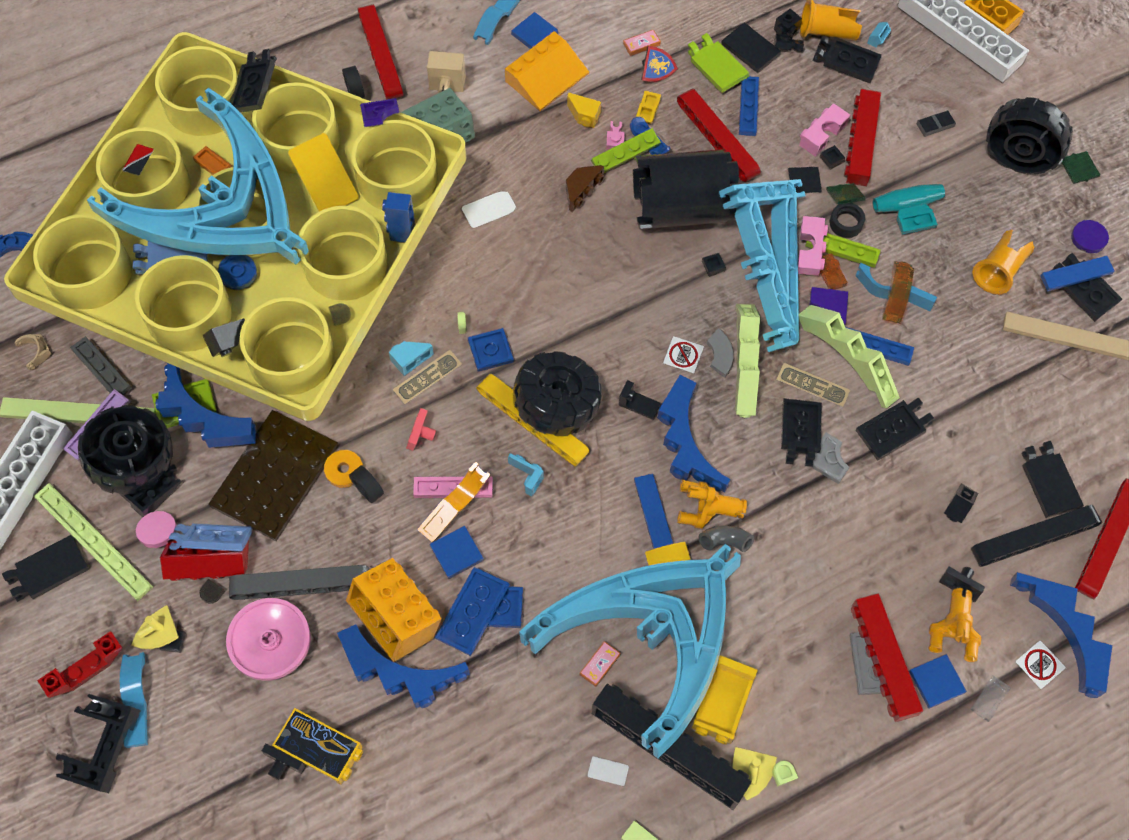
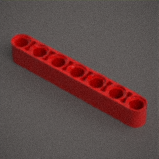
M374 4L357 8L386 100L403 97L401 83Z
M692 88L677 96L680 108L714 149L730 152L732 161H737L739 178L742 182L745 183L760 175L761 170L757 162L695 89Z
M1127 478L1122 482L1075 586L1078 592L1093 600L1098 596L1129 527V479Z

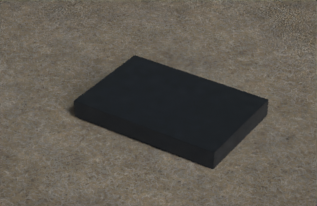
M745 22L721 41V45L757 73L781 55V50L775 48L771 42Z

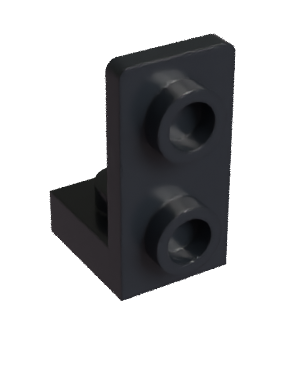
M627 380L619 396V406L654 419L660 407V402L636 393L633 390L634 382Z

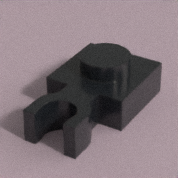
M776 34L774 46L775 48L785 50L795 49L803 51L804 40H794L787 34Z

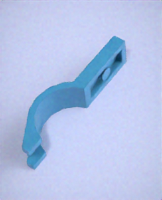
M498 0L494 6L488 7L481 17L473 39L477 40L479 36L486 39L485 44L489 45L500 19L503 16L509 17L520 0Z
M862 263L858 267L860 271H857L855 275L867 291L875 297L887 299L896 296L928 311H931L937 299V296L903 281L895 286L881 285L872 278L870 267Z
M144 652L139 653L137 656L128 657V655H123L119 681L122 703L141 710L134 730L128 729L124 740L125 748L148 745L147 706L142 687V669L145 665Z

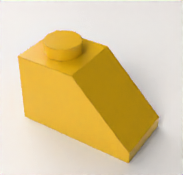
M568 93L567 106L577 123L585 127L594 128L601 113V102Z

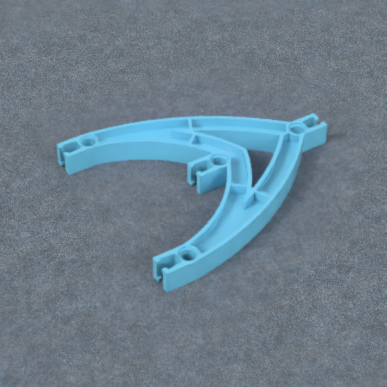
M210 88L205 90L208 99L207 103L203 101L202 96L195 100L199 111L215 121L225 132L231 143L234 168L230 188L215 177L210 176L208 178L211 186L210 190L214 193L206 190L204 184L198 188L202 199L209 204L185 209H151L131 205L118 200L102 187L97 190L101 198L100 202L103 203L102 205L95 202V197L93 196L87 199L92 211L113 226L144 240L175 249L217 255H252L278 252L295 265L301 259L298 257L296 250H291L292 247L298 248L304 255L309 252L306 241L290 230L289 214L283 188L276 167L263 141L246 118L229 101ZM256 179H258L266 205L267 226L225 228L246 219L254 198Z
M725 544L710 559L649 565L604 578L569 594L538 614L519 631L521 643L527 646L530 642L531 651L536 654L555 636L571 628L611 618L645 619L637 626V638L643 642L646 635L648 647L652 650L670 634L677 656V674L674 688L662 715L641 735L642 746L647 750L651 747L649 743L656 737L661 739L658 744L656 742L652 744L653 755L659 758L688 726L712 681L724 636L726 612L725 580L740 567L741 555L736 552L732 559L724 562L725 559H729V552L731 551V548ZM704 588L705 611L699 642H697L691 618L681 599L658 592ZM665 727H671V728H673V729L668 731V730H665L664 728H665Z

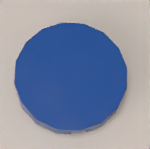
M229 255L220 262L218 273L225 287L233 290H242L249 287L255 281L257 268L254 261L247 255Z

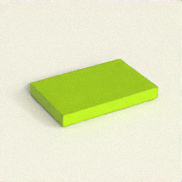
M203 379L183 385L189 396L198 404L217 413L209 380ZM159 392L151 394L158 419L162 420L167 428L179 425L178 416L163 417L160 411H157L155 402L158 399Z

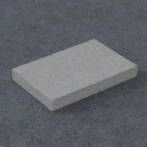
M850 633L858 695L881 694V683L879 678L874 675L872 668L874 664L871 657L867 656L864 638H861L859 633Z

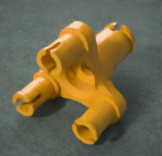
M682 479L680 492H687L688 498L698 499V512L692 514L679 511L677 523L692 525L694 528L702 529L715 514L744 518L742 513H746V499L740 500L735 497L719 495V492L715 491L714 487H709L707 482L699 481L697 483Z
M956 588L952 591L950 613L946 616V619L930 625L929 650L933 653L942 652L943 637L955 638L957 642L961 640V643L966 644L964 659L968 662H975L978 660V647L981 645V636L972 627L973 617L970 615L972 592L966 590L965 597H963V588Z

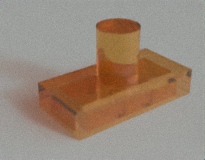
M832 253L822 256L821 259H825L824 269L820 270V274L828 289L836 290L847 286L848 282L839 267V261L834 258Z

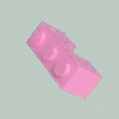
M834 103L829 108H825L821 116L815 118L808 129L803 130L800 135L801 141L799 146L816 157L826 147L829 135L824 131H830L837 136L847 126L850 114Z
M803 216L800 240L811 242L813 248L807 251L800 250L798 255V274L819 276L820 270L824 269L825 259L821 258L822 253H825L826 242H823V236H827L828 225H825V218Z

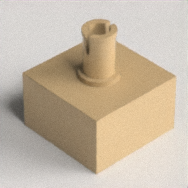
M429 51L427 64L429 90H438V93L448 88H451L454 92L464 91L466 77L464 54Z

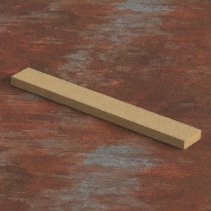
M1006 312L1002 329L1004 331L1129 360L1128 340L1011 312Z

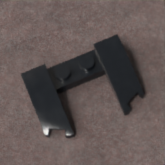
M172 464L166 475L161 477L153 487L138 491L136 494H119L130 503L133 510L141 517H144L154 512L180 485L181 480H175L173 472L177 471L175 464Z
M88 694L87 696L92 701L85 709L77 706L74 712L107 723L91 763L57 753L56 760L63 761V773L56 774V777L109 794L117 772L113 771L128 729L134 730L141 710Z

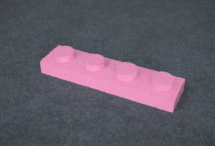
M492 476L488 478L474 498H492ZM414 477L413 496L414 498H445L459 485L464 477Z

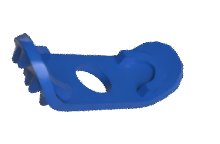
M635 117L630 122V129L634 136L651 129L642 117ZM659 138L660 145L648 152L651 155L666 154L671 148Z

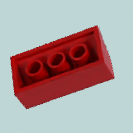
M169 540L160 556L163 580L177 581L184 578L197 580L204 577L218 579L224 576L242 575L246 573L248 567L249 540L243 551L182 548L181 546L176 550H172L169 546L171 543H177V541Z

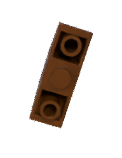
M604 166L576 168L566 179L569 211L573 212L576 207L579 208L587 195L590 196L594 187L604 180Z

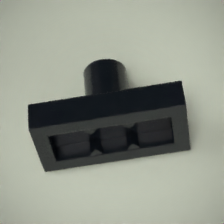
M948 566L939 580V583L952 590L963 588L962 596L964 597L966 590L971 591V600L973 602L977 601L985 589V586L972 580L974 570L970 567H964L960 573Z
M266 743L261 750L264 755L275 760L268 775L276 780L280 779L286 767L300 774L303 773L306 767L303 762Z

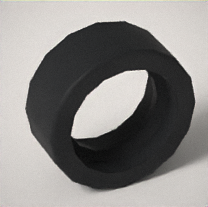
M354 65L342 69L348 93L365 98L357 67Z
M844 202L838 204L832 211L829 220L830 228L835 234L843 238L857 236L863 228L865 213L862 208L854 203ZM840 214H850L856 218L858 223L853 227H847L839 223L837 216Z
M362 465L349 474L352 483L370 503L375 502L384 494L377 480Z

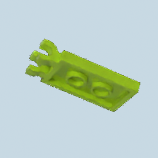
M708 33L701 36L704 42L701 43L703 48L700 50L694 41L688 44L690 48L688 54L691 56V62L721 93L749 77V72L718 41L713 43Z

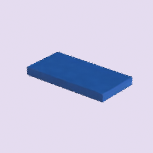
M474 567L434 638L471 656L510 584Z

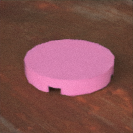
M151 512L142 517L138 522L136 536L140 543L148 548L162 547L168 544L167 541L170 540V534L176 532V522L171 514L167 512Z

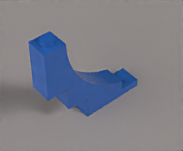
M1017 572L1012 577L1010 586L1016 587L1017 590L1022 592L1030 591L1029 602L1044 611L1059 626L1068 639L1078 667V692L1085 693V696L1090 698H1098L1105 694L1113 645L1092 640L1095 617L1075 611L1078 589Z

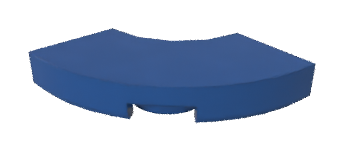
M17 231L4 236L3 234L0 235V258L11 251H22L33 234Z

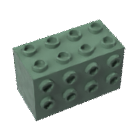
M451 88L400 112L459 134L465 142L475 138L472 114Z

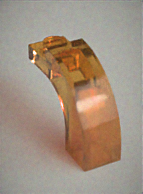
M894 261L892 279L883 308L882 320L901 324L914 275V268L907 262Z

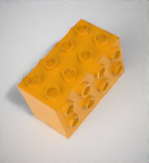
M394 558L352 579L346 601L393 662L433 640L442 618Z

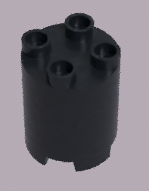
M718 149L634 156L638 168L633 169L634 198L640 199L642 206V216L637 217L639 229L723 223L729 219H736V208L724 209L723 207L724 203L731 201L730 196L725 195L726 197L721 198L719 191L730 187V184H737L739 182L737 161H732L730 152Z

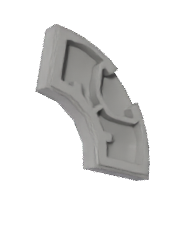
M718 328L707 340V345L714 354L710 367L723 377H726L732 366L733 349L728 337Z

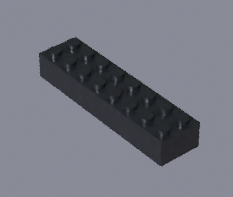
M606 684L592 704L591 714L654 756L652 744L654 742L658 744L661 739L656 737L649 743L651 747L647 750L642 746L641 735L658 719V714L649 708L646 710L641 707V703L634 697L630 696L628 698L622 694L623 691L616 685L610 686ZM665 727L664 729L669 731V730H672L673 728H671V727ZM681 734L657 759L734 811L752 783L749 775L742 770L736 771L730 767L731 764L726 759L715 757L711 749L704 745L699 746L696 744L694 738L689 734Z

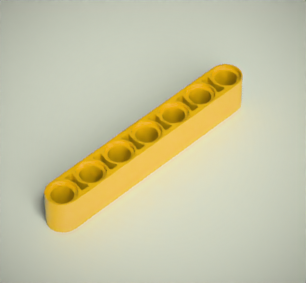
M488 374L476 387L477 391L484 398L573 466H577L589 453L588 447L572 434H568V436L544 434L534 430L528 423L526 424L520 418L517 408L514 407L513 389L493 374Z

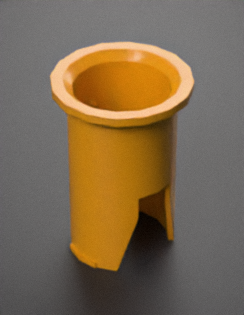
M806 0L801 15L800 36L805 38L808 34L824 35L826 37L856 41L860 36L862 25L855 21L861 10L814 3L813 0Z
M1013 230L1006 231L986 259L978 261L973 267L972 274L975 282L979 287L991 294L1000 295L1007 293L1012 287L1014 275L1034 251L1033 241L1019 248L1017 252L1008 247L1007 245L1010 242Z

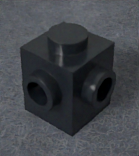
M790 8L776 18L774 30L779 35L787 34L794 36L800 29L802 18Z

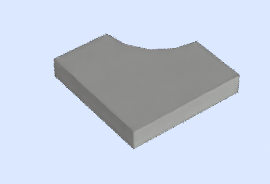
M826 432L821 439L820 453H815V460H813V467L811 468L839 484L848 471L849 466L844 463L840 455L842 442Z

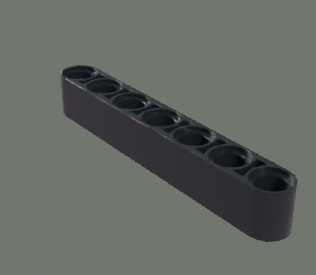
M1092 504L983 541L971 547V551L979 567H984L1093 529L1103 522Z

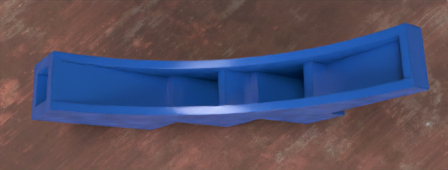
M169 363L165 365L164 370L167 376V381L164 382L165 391L159 392L158 399L155 402L157 411H160L163 417L178 416L179 425L184 428L185 432L201 431L202 440L206 442L209 448L255 444V424L251 417H229L204 408L192 399L184 389L180 368Z
M679 375L658 410L657 416L663 424L671 425L664 438L663 445L672 452H678L671 464L670 473L675 478L686 481L691 475L696 481L707 482L716 491L725 493L730 479L706 461L695 445L691 435L688 408L697 383Z
M356 624L337 633L358 682L369 681L378 673L387 695L398 694L403 691L404 687H407L416 708L430 706L432 701L435 700L433 691H443L448 687V684L462 682L470 675L466 662L436 670L414 669L392 662L373 649L360 633Z

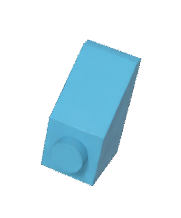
M403 341L401 344L393 346L389 351L390 361L404 376L434 355L433 347L430 343Z

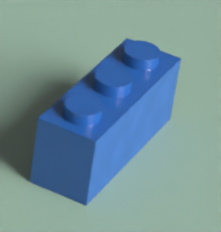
M388 192L387 200L384 199L382 204V210L385 211L384 221L387 222L386 232L389 233L390 241L406 242L415 227L412 197L409 194Z

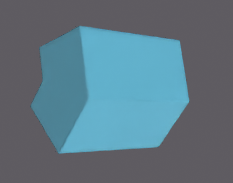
M888 22L877 24L869 36L867 44L877 48L879 44L884 42L891 31Z

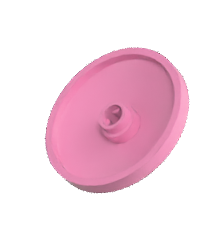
M278 598L260 599L242 608L231 621L226 636L227 652L235 667L244 675L262 681L276 680L293 672L305 659L310 647V628L303 613L292 603Z

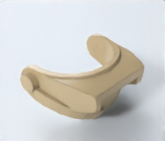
M41 334L24 335L15 341V345L18 347L28 343L36 344L38 347L35 358L26 365L29 370L35 369L52 354Z

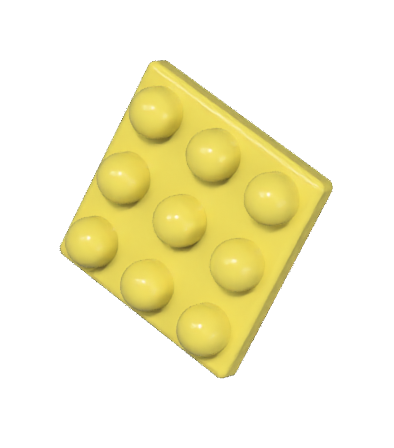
M179 33L169 42L6 272L4 277L5 284L19 301L305 421L315 420L324 410L466 161L465 140L459 134L400 112L387 117L382 125L364 127L360 104L371 101L275 65L262 109L241 112V114L257 132L273 160L287 203L290 230L306 241L309 252L304 255L301 250L292 247L291 250H296L298 257L301 259L296 265L278 252L247 255L256 265L257 276L249 287L242 290H233L225 287L218 273L220 262L229 255L207 254V261L194 256H173L157 262L144 274H135L133 261L148 262V257L136 258L133 252V245L142 244L148 246V241L113 226L93 212L87 201L90 196L95 197L94 201L102 205L103 203L100 202L101 198L97 192L102 187L118 200L131 205L151 209H185L209 204L202 199L198 188L204 184L206 190L214 193L210 190L211 186L208 181L210 176L215 177L229 188L233 177L234 159L231 143L222 128L199 111L195 99L202 96L203 101L207 103L208 99L205 90L210 88L230 102L236 88L241 66L247 63V54L191 33ZM322 133H326L358 194V199L345 206L330 207L319 212L288 151ZM137 144L154 149L140 175L122 170ZM207 146L231 164L232 167L211 175L193 160V156ZM256 179L255 194L246 219L225 228L267 226L266 205L258 179ZM388 192L409 194L412 197L415 227L406 242L390 241L389 233L386 232L387 222L384 221L385 211L382 210V204L384 199L387 200ZM244 318L245 321L240 332V341L238 346L232 349L233 353L225 357H221V355L212 357L202 335L212 328Z

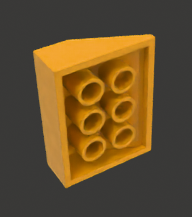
M553 31L505 68V82L539 111H542L587 76L589 70L567 41Z

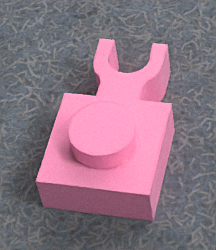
M611 121L610 131H607L606 149L609 150L624 142V132H621L622 122H619L618 127H614L613 121Z

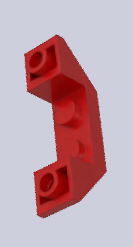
M112 631L93 642L96 647L95 650L62 672L55 668L37 680L48 698L74 691L112 664L122 649Z

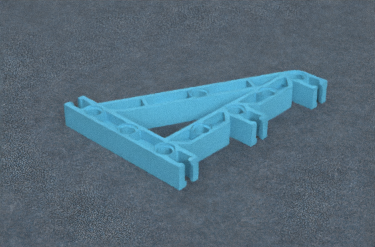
M801 179L738 184L719 191L721 198L726 197L725 195L730 196L731 201L723 204L724 209H737L735 213L736 222L746 254L751 258L741 262V266L743 269H747V266L752 268V273L745 275L746 281L758 279L757 290L767 323L773 329V331L763 334L765 341L773 337L775 343L767 347L768 352L795 345L799 341L797 200L806 195L804 191L797 193L795 187L802 186ZM760 205H773L771 210L772 246L760 211Z

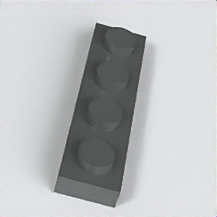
M86 336L70 347L109 393L115 389L124 395L131 390L130 385Z

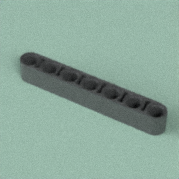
M366 565L233 575L229 577V598L232 600L349 591L352 579L368 571L369 567Z

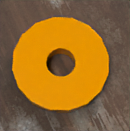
M339 450L327 458L324 464V473L327 480L333 486L348 488L353 484L349 474L360 465L363 466L355 452ZM343 465H347L349 467L348 471L345 473H341L338 471L339 468Z

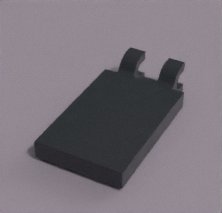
M822 35L812 61L817 63L824 62L823 66L871 84L882 54L837 37L831 40Z
M270 49L262 51V59H255L256 53L254 51L248 52L247 63L241 66L236 88L230 101L240 113L262 109L277 60L276 56H270Z
M1071 253L1062 264L1059 262L1052 270L1081 262ZM1102 277L1062 287L1094 322L1123 300Z
M919 397L909 404L903 400L856 428L855 431L877 461L926 432L925 427L932 424L934 417L931 413L926 414L920 419L914 413L920 410V406L923 405Z
M783 399L781 449H787L785 464H794L796 453L806 454L805 466L813 467L815 453H820L822 402Z
M1044 442L1043 446L1039 447L1042 455L1036 457L1034 446L1026 447V451L1021 453L1026 460L1022 467L1045 518L1082 508L1084 504L1060 453L1054 455L1052 442Z
M69 535L15 563L17 569L5 571L2 573V576L9 585L14 584L18 580L20 581L21 586L10 589L12 597L19 602L28 595L34 599L90 569L72 535Z

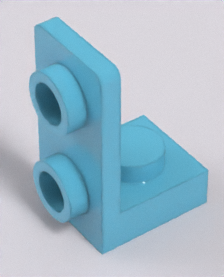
M510 453L508 463L529 474L524 482L525 493L532 497L544 479V471L539 465L530 464L522 456Z

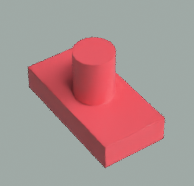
M420 408L406 449L413 451L419 437L433 440L436 430L423 426L428 410Z

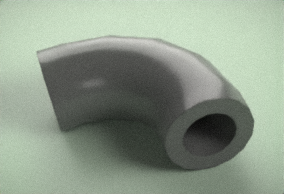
M728 525L711 527L701 532L698 536L701 546L706 550H712L717 546L726 544L746 552L754 542V535Z

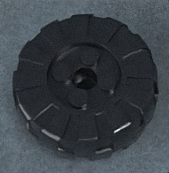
M1034 97L1016 98L1000 106L992 117L986 135L987 148L991 156H994L997 162L1005 168H1010L1015 172L1023 174H1042L1059 166L1067 155L1072 142L1073 127L1070 126V119L1065 112L1058 109L1055 104Z
M559 351L539 353L534 355L532 359L527 360L521 366L513 387V404L517 408L520 418L526 424L531 425L534 430L555 436H568V434H576L584 430L593 421L599 409L602 396V385L599 383V377L594 369L589 367L581 358Z
M122 405V407L106 409L87 422L82 435L78 439L79 462L87 478L93 485L97 484L101 490L112 494H136L138 491L153 487L168 472L173 457L172 440L166 425L162 420L158 419L154 412L146 408H137L133 405Z

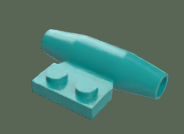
M926 184L893 190L873 198V209L875 212L898 211L897 222L902 235L936 228L938 225L933 210L927 204L944 198L945 189L942 184Z

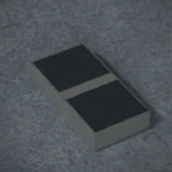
M947 110L919 119L916 124L925 137L953 128L956 122Z

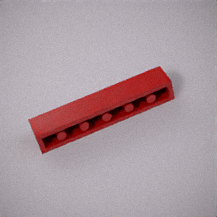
M861 89L859 96H855L854 106H856V109L852 113L854 123L851 124L850 133L853 135L849 138L848 147L851 149L847 152L846 161L849 163L845 166L844 176H847L846 183L867 187L869 182L881 92Z
M879 593L856 599L852 604L851 613L853 618L858 621L859 635L865 640V650L867 656L871 657L874 664L872 666L874 675L880 680V691L882 696L887 699V710L890 717H893L894 721L898 722L919 716L923 712V708Z

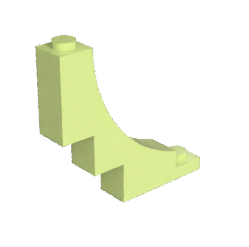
M736 304L737 384L735 412L740 417L749 418L751 415L756 416L760 374L758 368L760 316L755 305Z
M810 305L799 314V320L803 329L823 339L836 349L859 374L867 388L876 392L881 407L888 408L900 398L882 352L867 348L861 332L845 328L839 312Z

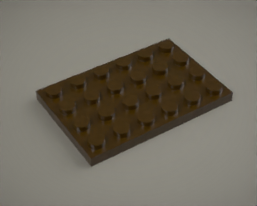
M272 410L255 434V444L247 446L208 505L218 512L245 526L252 527L253 530L277 541L323 471L327 458L338 448V442Z

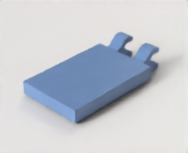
M148 241V246L142 244L133 245V252L136 258L148 257V262L133 261V269H135V274L138 275L144 274L157 262L173 256H194L207 261L206 253L175 249Z
M194 523L191 526L178 524L175 530L181 531L183 534L171 533L169 539H174L177 543H171L169 548L176 550L181 546L182 548L243 551L252 535V527Z

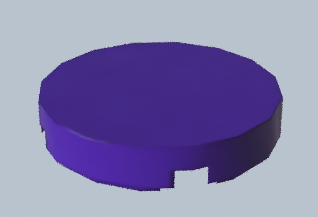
M1083 220L1074 227L1071 238L1078 249H1083L1086 253H1098L1107 245L1109 234L1107 229L1099 222Z

